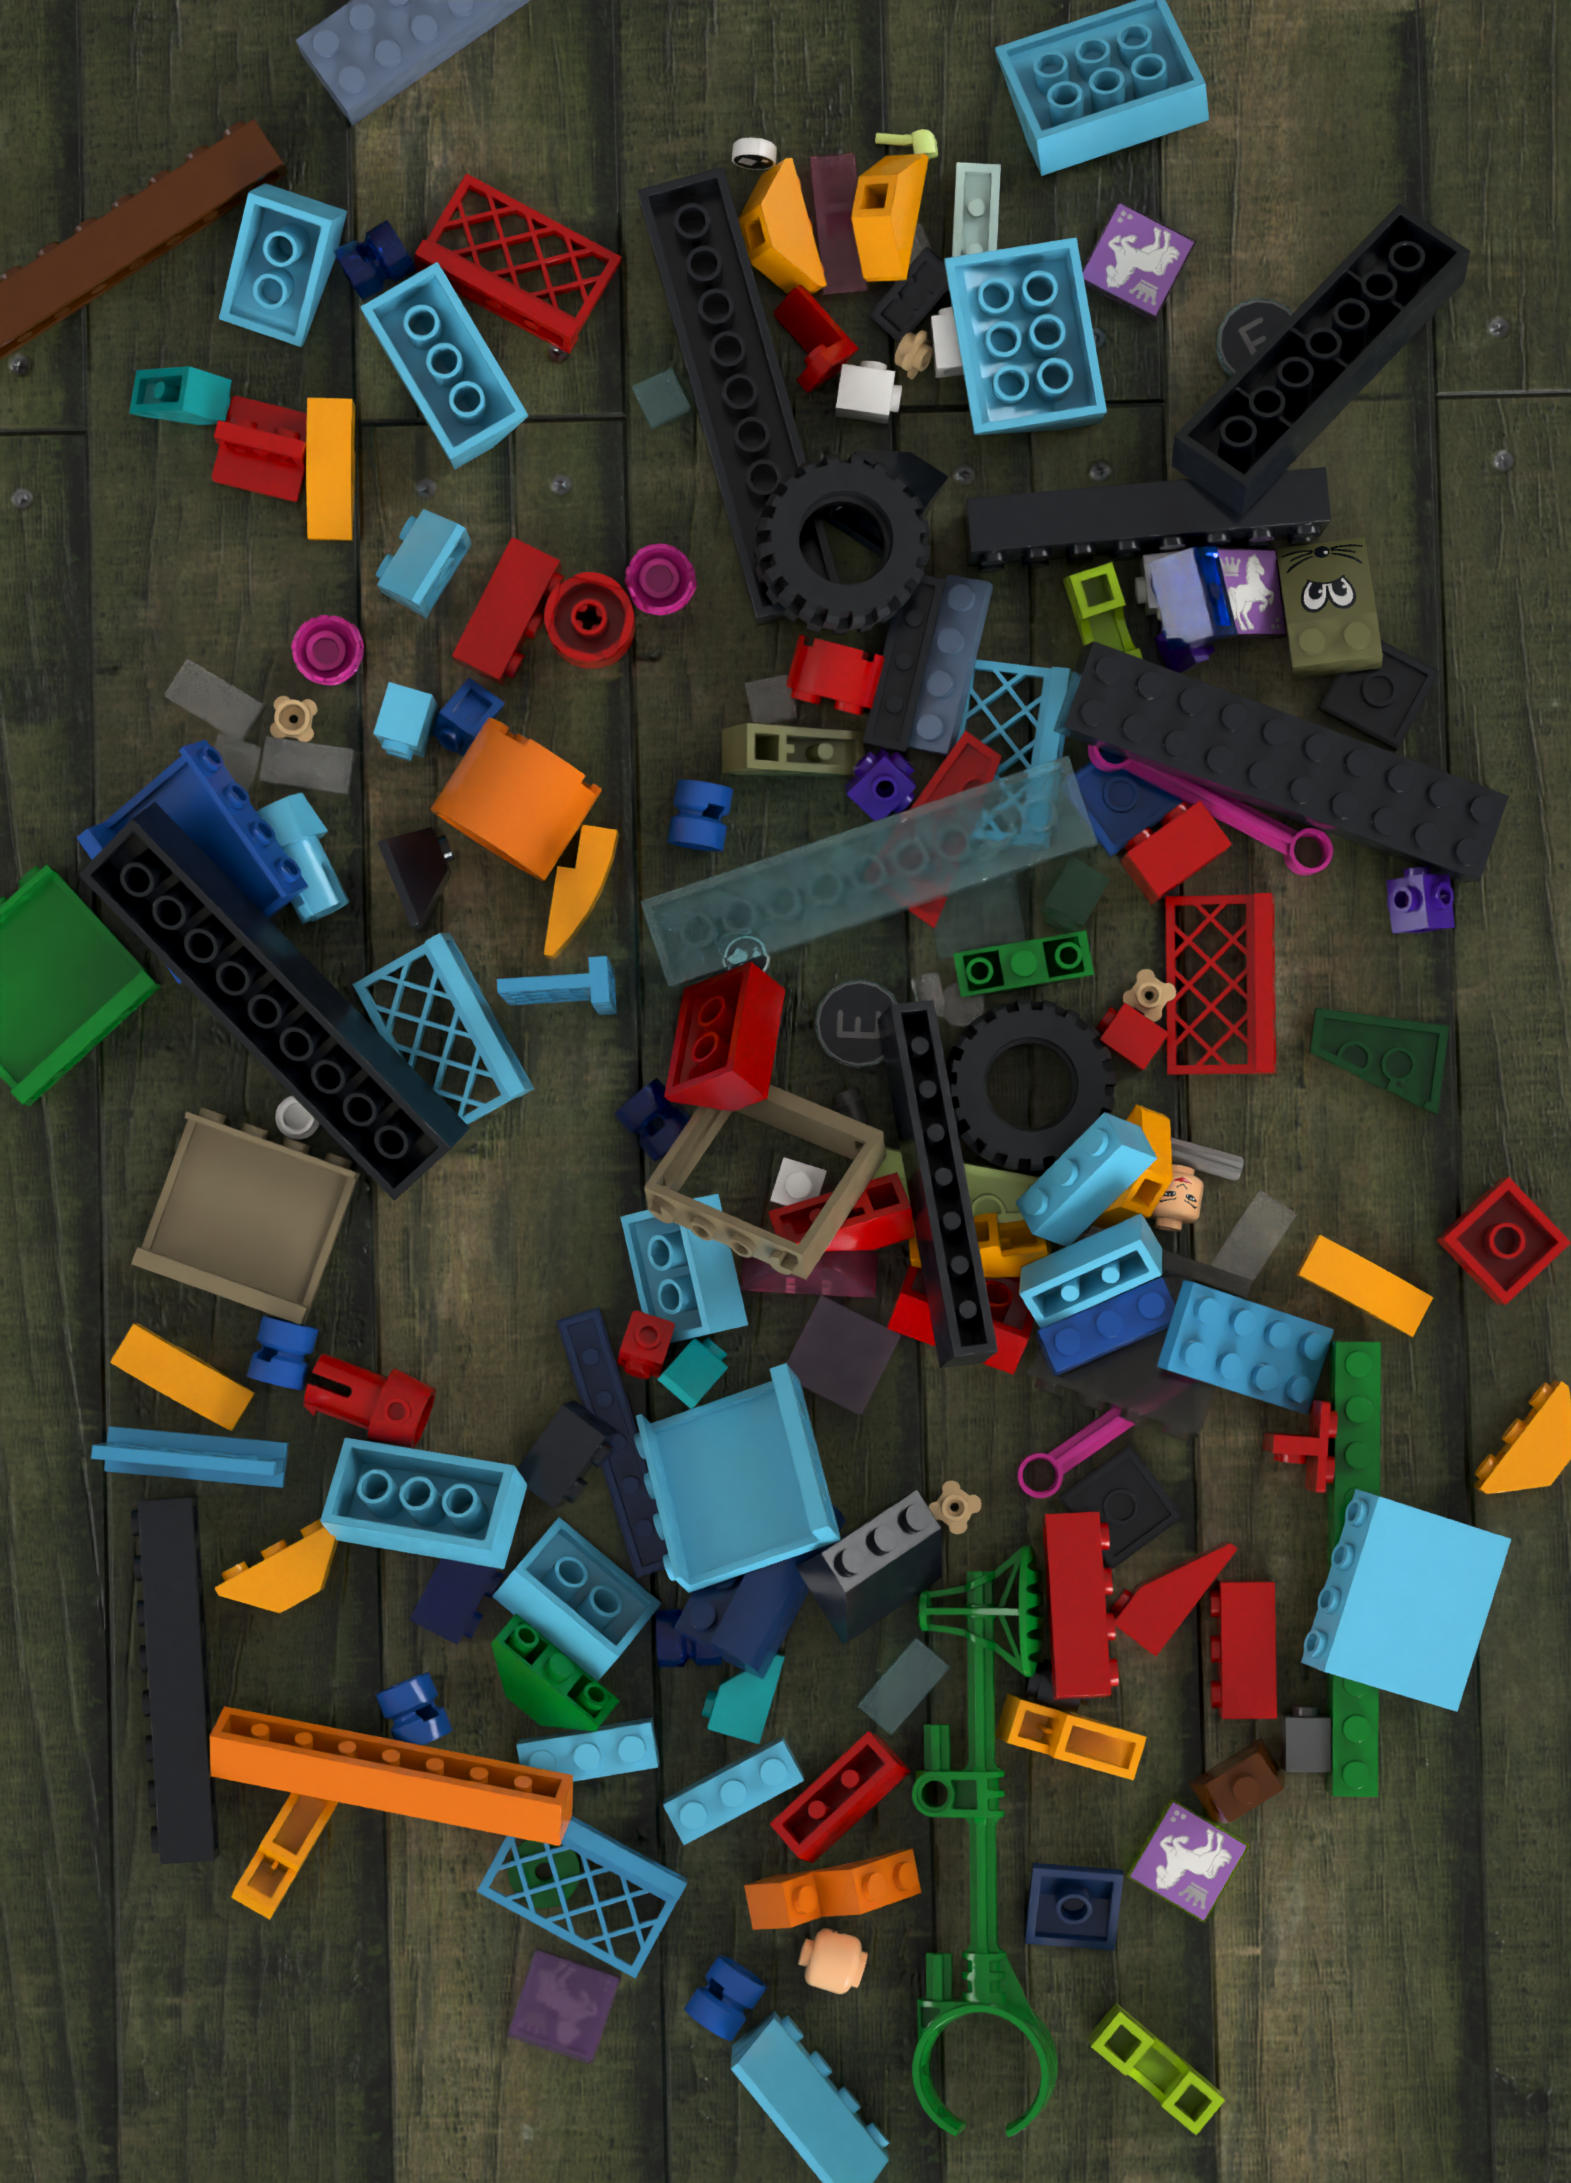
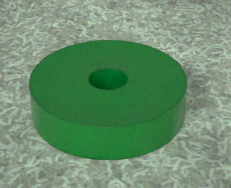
M526 1839L517 1847L520 1858L545 1851L544 1843ZM550 1844V1847H551V1848L558 1847V1846H556V1845H551V1844ZM569 1849L553 1854L560 1879L581 1873V1863L577 1852ZM547 1856L522 1863L529 1889L554 1881L553 1875L544 1879L539 1877L536 1872V1867L539 1864H549ZM517 1865L509 1867L508 1877L514 1893L523 1891ZM579 1880L562 1885L566 1900L576 1890ZM556 1887L531 1894L534 1907L551 1908L561 1904ZM525 1896L520 1898L523 1902L528 1904Z

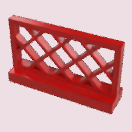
M466 173L427 240L423 239L416 250L414 260L415 271L418 273L438 262L458 295L570 354L578 341L579 332L621 263V256ZM469 190L486 198L490 211L466 217L462 202ZM495 204L499 205L502 208L496 209ZM458 211L460 219L452 220L454 215ZM517 215L525 219L528 232L505 238L499 218ZM493 220L498 240L474 245L469 226ZM533 224L541 229L535 230ZM463 228L468 247L451 251L438 244L444 232ZM554 235L564 241L567 253L543 259L538 239ZM531 241L537 261L513 266L508 247ZM572 245L580 250L573 251ZM502 249L507 268L490 272L481 267L477 254ZM471 256L473 262L467 260L465 257ZM593 256L607 264L601 275L582 280L577 260ZM570 262L576 281L552 287L547 267ZM540 269L546 289L532 293L521 289L516 275ZM510 277L512 283L504 280V278ZM593 287L589 296H587L585 289ZM579 290L583 306L576 318L558 308L555 296ZM549 298L550 304L542 299Z
M1254 893V895L1165 896L1166 983L1173 984L1176 989V977H1178L1185 984L1176 994L1175 998L1166 1003L1167 1032L1169 1033L1167 1036V1075L1277 1074L1274 895L1272 893ZM1219 905L1211 914L1202 907ZM1228 905H1246V923L1232 936L1215 918ZM1176 906H1195L1206 917L1189 937L1176 926ZM1212 922L1229 941L1210 959L1193 940ZM1176 932L1185 940L1177 949ZM1245 932L1246 948L1237 941ZM1233 944L1247 956V967L1234 981L1216 964ZM1189 945L1207 962L1190 981L1176 970V958ZM1211 967L1230 984L1212 1003L1193 986ZM1246 976L1247 993L1238 986ZM1189 989L1207 1006L1190 1026L1177 1015L1176 1005ZM1233 989L1238 991L1247 1000V1012L1235 1025L1216 1009ZM1213 1011L1230 1030L1211 1048L1194 1029ZM1246 1021L1247 1038L1238 1030ZM1177 1022L1186 1029L1178 1038ZM1235 1033L1247 1044L1248 1064L1229 1065L1216 1052ZM1191 1034L1208 1052L1195 1065H1177V1047ZM1213 1056L1222 1065L1204 1064Z

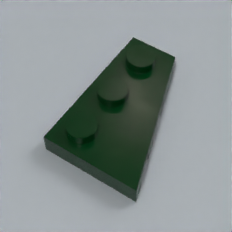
M1322 1008L1314 1009L1309 1054L1429 1113L1438 1115L1449 1026Z

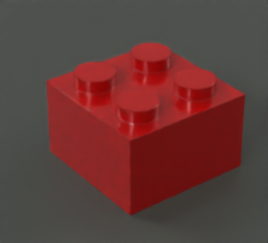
M1201 800L1191 807L1186 801L1182 802L1168 812L1160 821L1163 825L1161 829L1153 833L1150 827L1129 840L1128 844L1124 846L1127 853L1120 863L1151 905L1222 855L1232 845Z
M1510 1177L1500 1178L1436 1238V1241L1497 1305H1506L1571 1244L1567 1237Z

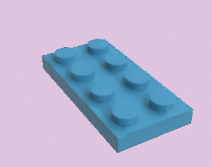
M1183 1280L1157 1367L1308 1415L1334 1329L1195 1282Z

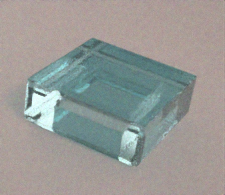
M672 368L632 386V391L651 429L691 411V407Z

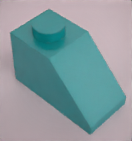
M190 366L136 370L129 414L194 425L217 424L218 420L225 421L226 413L230 406L229 395L232 380Z
M708 1337L702 1343L694 1338L657 1380L690 1409H693L727 1370L728 1366L722 1360L728 1354Z
M777 1652L763 1679L740 1670L720 1681L718 1692L709 1690L701 1715L710 1718L707 1729L759 1744L785 1653Z

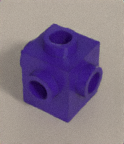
M883 748L875 755L868 752L853 767L852 772L855 775L845 784L846 794L879 825L892 811L899 814L914 799L915 794L912 791L916 788V784L911 774L915 769L897 751L892 756ZM881 781H889V783L886 785H878V783Z
M1415 867L1404 869L1403 878L1386 880L1388 890L1387 907L1390 912L1392 934L1423 933L1455 928L1453 914L1454 894L1450 885L1449 874H1431V867Z

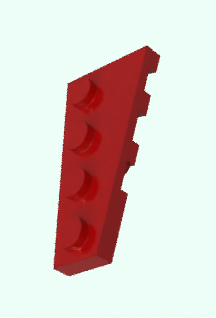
M965 731L862 878L936 929L1003 757Z

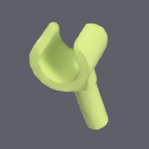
M917 130L911 135L876 133V144L913 146L914 154L925 153L929 157L928 160L938 156L937 141L929 130Z

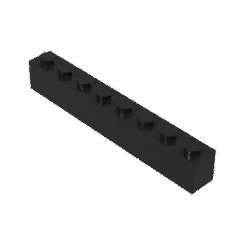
M934 1000L890 1004L877 1019L939 1367L947 1368L984 1363L998 1352Z
M198 1495L143 1499L137 1501L138 1509L131 1512V1528L133 1537L140 1536L141 1554L134 1556V1575L136 1582L142 1581L143 1600H137L138 1626L145 1627L146 1645H140L139 1659L141 1671L148 1672L149 1690H143L142 1707L144 1717H151L152 1735H146L145 1755L148 1763L154 1762L155 1780L148 1782V1802L150 1808H156L157 1826H151V1848L153 1853H159L160 1864L214 1861L220 1855L216 1781L215 1777H211L209 1736L212 1732Z

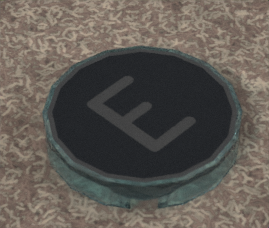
M1254 298L1239 303L1225 315L1217 331L1215 350L1220 366L1230 378L1293 314L1289 307L1273 299Z
M863 979L842 982L829 990L818 1005L815 1029L819 1044L825 1053L840 1065L860 1069L879 1064L884 1061L877 1019L890 1004H898L897 1000L890 991L876 982Z

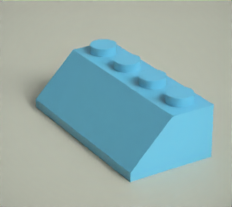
M438 262L361 306L366 321L454 470L492 449L528 417L522 403Z

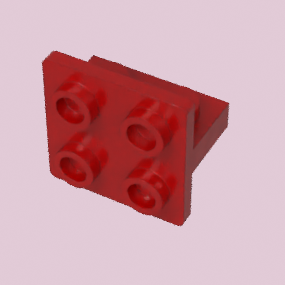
M233 396L226 422L217 421L214 439L218 443L219 449L211 476L212 480L215 483L291 502L298 501L306 472L307 413L240 396Z
M1312 1399L1309 1435L1264 1432L1263 1450L1274 1453V1460L1284 1463L1306 1464L1307 1457L1305 1488L1316 1493H1325L1326 1483L1332 1484L1334 1480L1335 1459L1333 1456H1328L1329 1438H1336L1338 1415L1337 1411L1330 1410L1331 1402Z

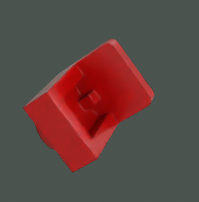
M633 1311L619 1351L617 1364L624 1366V1371L631 1376L649 1379L650 1375L659 1378L675 1324L653 1315Z

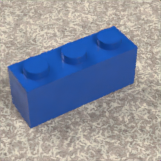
M1160 1277L1040 1329L1035 1337L1053 1377H1056L1169 1328L1176 1305L1163 1277Z

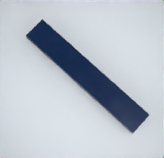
M597 1307L556 1320L582 1406L617 1432L609 1442L614 1449L601 1467L636 1578L665 1569L663 1555L668 1554L665 1540H661L654 1525L653 1515L659 1512L656 1500L651 1499L644 1482V1474L648 1473L649 1470L646 1459L641 1458L635 1444L634 1434L638 1433V1429L600 1308Z

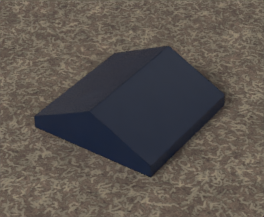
M1033 1863L1028 1887L1025 1944L1115 1950L1124 1876L1123 1870Z

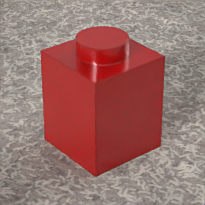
M1126 1003L1118 1011L1110 1007L1096 1027L1097 1030L1102 1032L1099 1040H1101L1104 1047L1107 1046L1111 1053L1139 1072L1146 1068L1169 1034Z

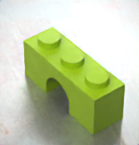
M1107 563L1064 578L1063 582L1083 645L1085 646L1095 641L1143 659L1140 648L1137 649L1134 646L1127 629L1123 606L1126 604L1113 563Z
M1117 2003L1113 2005L1087 2037L1090 2046L1125 2076L1129 2075L1158 2100L1166 2111L1195 2135L1200 2132L1225 2101L1217 2087Z

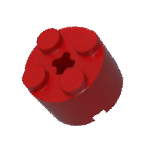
M596 572L576 574L554 588L545 605L544 623L553 649L561 658L574 666L585 669H598L613 665L627 652L633 641L636 622L631 600L625 590L609 576ZM590 612H595L600 625L596 624L592 626L591 630H585L583 622L579 619L588 618Z
M799 635L786 687L792 688L790 697L820 705L822 696L835 700L834 709L863 716L865 707L872 709L885 656L875 654L873 662L867 661L869 653L863 650L816 638L814 639L813 647L808 646L809 637Z

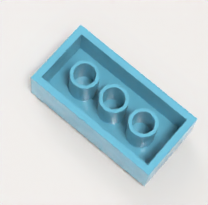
M345 1438L320 1522L331 1535L336 1536L337 1541L504 1569L527 1489V1483L514 1465Z

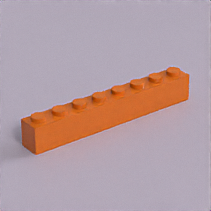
M224 1706L209 1736L211 1777L556 1846L561 1845L572 1817L573 1775L226 1706Z

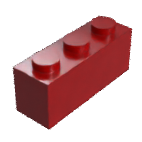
M511 537L452 654L454 662L503 686L507 676L514 679L525 658V655L520 653V650L526 638L534 639L543 624L544 615L540 611L547 597H549L554 588L564 582L565 576L560 574L562 569L560 560Z
M1270 1579L1216 1580V1590H1209L1208 1598L1210 1618L1217 1617V1636L1209 1637L1210 1663H1217L1218 1681H1210L1211 1708H1218V1715L1222 1719H1277L1275 1582Z
M868 1731L781 1812L770 1825L798 1858L813 1864L911 1771L883 1738Z

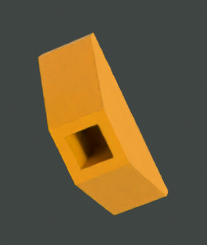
M925 153L885 156L858 178L851 220L863 278L867 282L907 280L929 159Z
M786 158L761 175L738 221L751 265L787 294L796 286L802 285L812 295L827 286L824 267L819 258L813 236L812 223L808 217L801 191V182L797 176L793 158Z
M1135 1105L1126 1121L1141 1127L1157 1159L1088 1228L1101 1232L1142 1213L1144 1218L1151 1216L1173 1180L1170 1119L1165 1115L1143 1106Z
M1554 1380L1550 1386L1544 1382L1536 1390L1529 1401L1533 1408L1525 1419L1521 1421L1517 1418L1511 1423L1501 1438L1506 1444L1496 1457L1489 1454L1476 1469L1474 1475L1479 1478L1473 1485L1476 1490L1481 1493L1491 1494L1551 1486L1571 1459V1398L1568 1385L1562 1381Z
M321 1519L301 1529L300 1532L304 1538L289 1547L283 1539L261 1551L260 1553L264 1560L253 1567L248 1568L246 1562L243 1561L221 1573L225 1582L216 1586L215 1590L218 1596L282 1613L325 1588L338 1544L336 1536L331 1535L320 1522Z

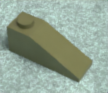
M754 723L722 729V774L853 777L855 775L852 772L853 767L865 755V745L862 744L865 732Z

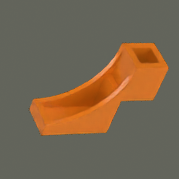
M900 1849L873 1858L822 1869L776 1874L744 1885L753 1930L791 1928L820 1917L861 1915L922 1893L913 1849Z

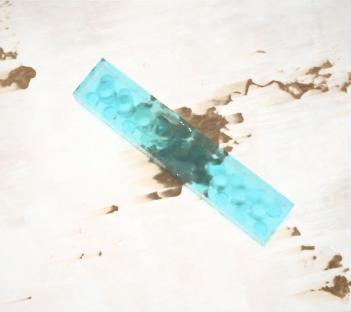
M1065 756L640 902L668 987L678 988L731 970L748 962H755L1098 846L1099 843L1069 756Z

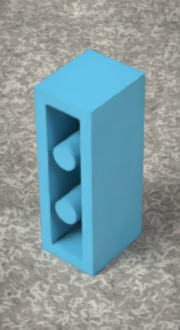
M1104 1112L1016 1201V1204L1032 1235L1066 1247L1070 1246L1157 1159V1156L1140 1126Z
M1142 1213L1021 1267L1019 1294L1038 1326L1042 1329L1161 1276L1162 1247Z
M653 1717L602 1725L595 1732L572 1730L520 1739L517 1743L520 1765L573 1775V1782L658 1768L660 1763Z
M782 1735L664 1799L663 1807L683 1845H686L803 1782L804 1774Z

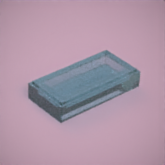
M915 1637L857 1706L892 1736L948 1671L950 1666L920 1639Z

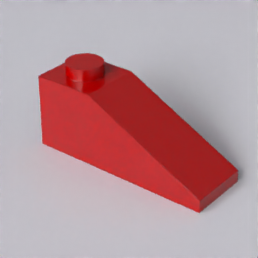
M898 1172L870 1181L825 1251L874 1250L915 1237L911 1205ZM833 1192L768 1211L775 1235L799 1244Z
M1225 1541L1137 1584L1131 1592L1124 1588L1109 1608L1115 1613V1626L1156 1657L1238 1548Z

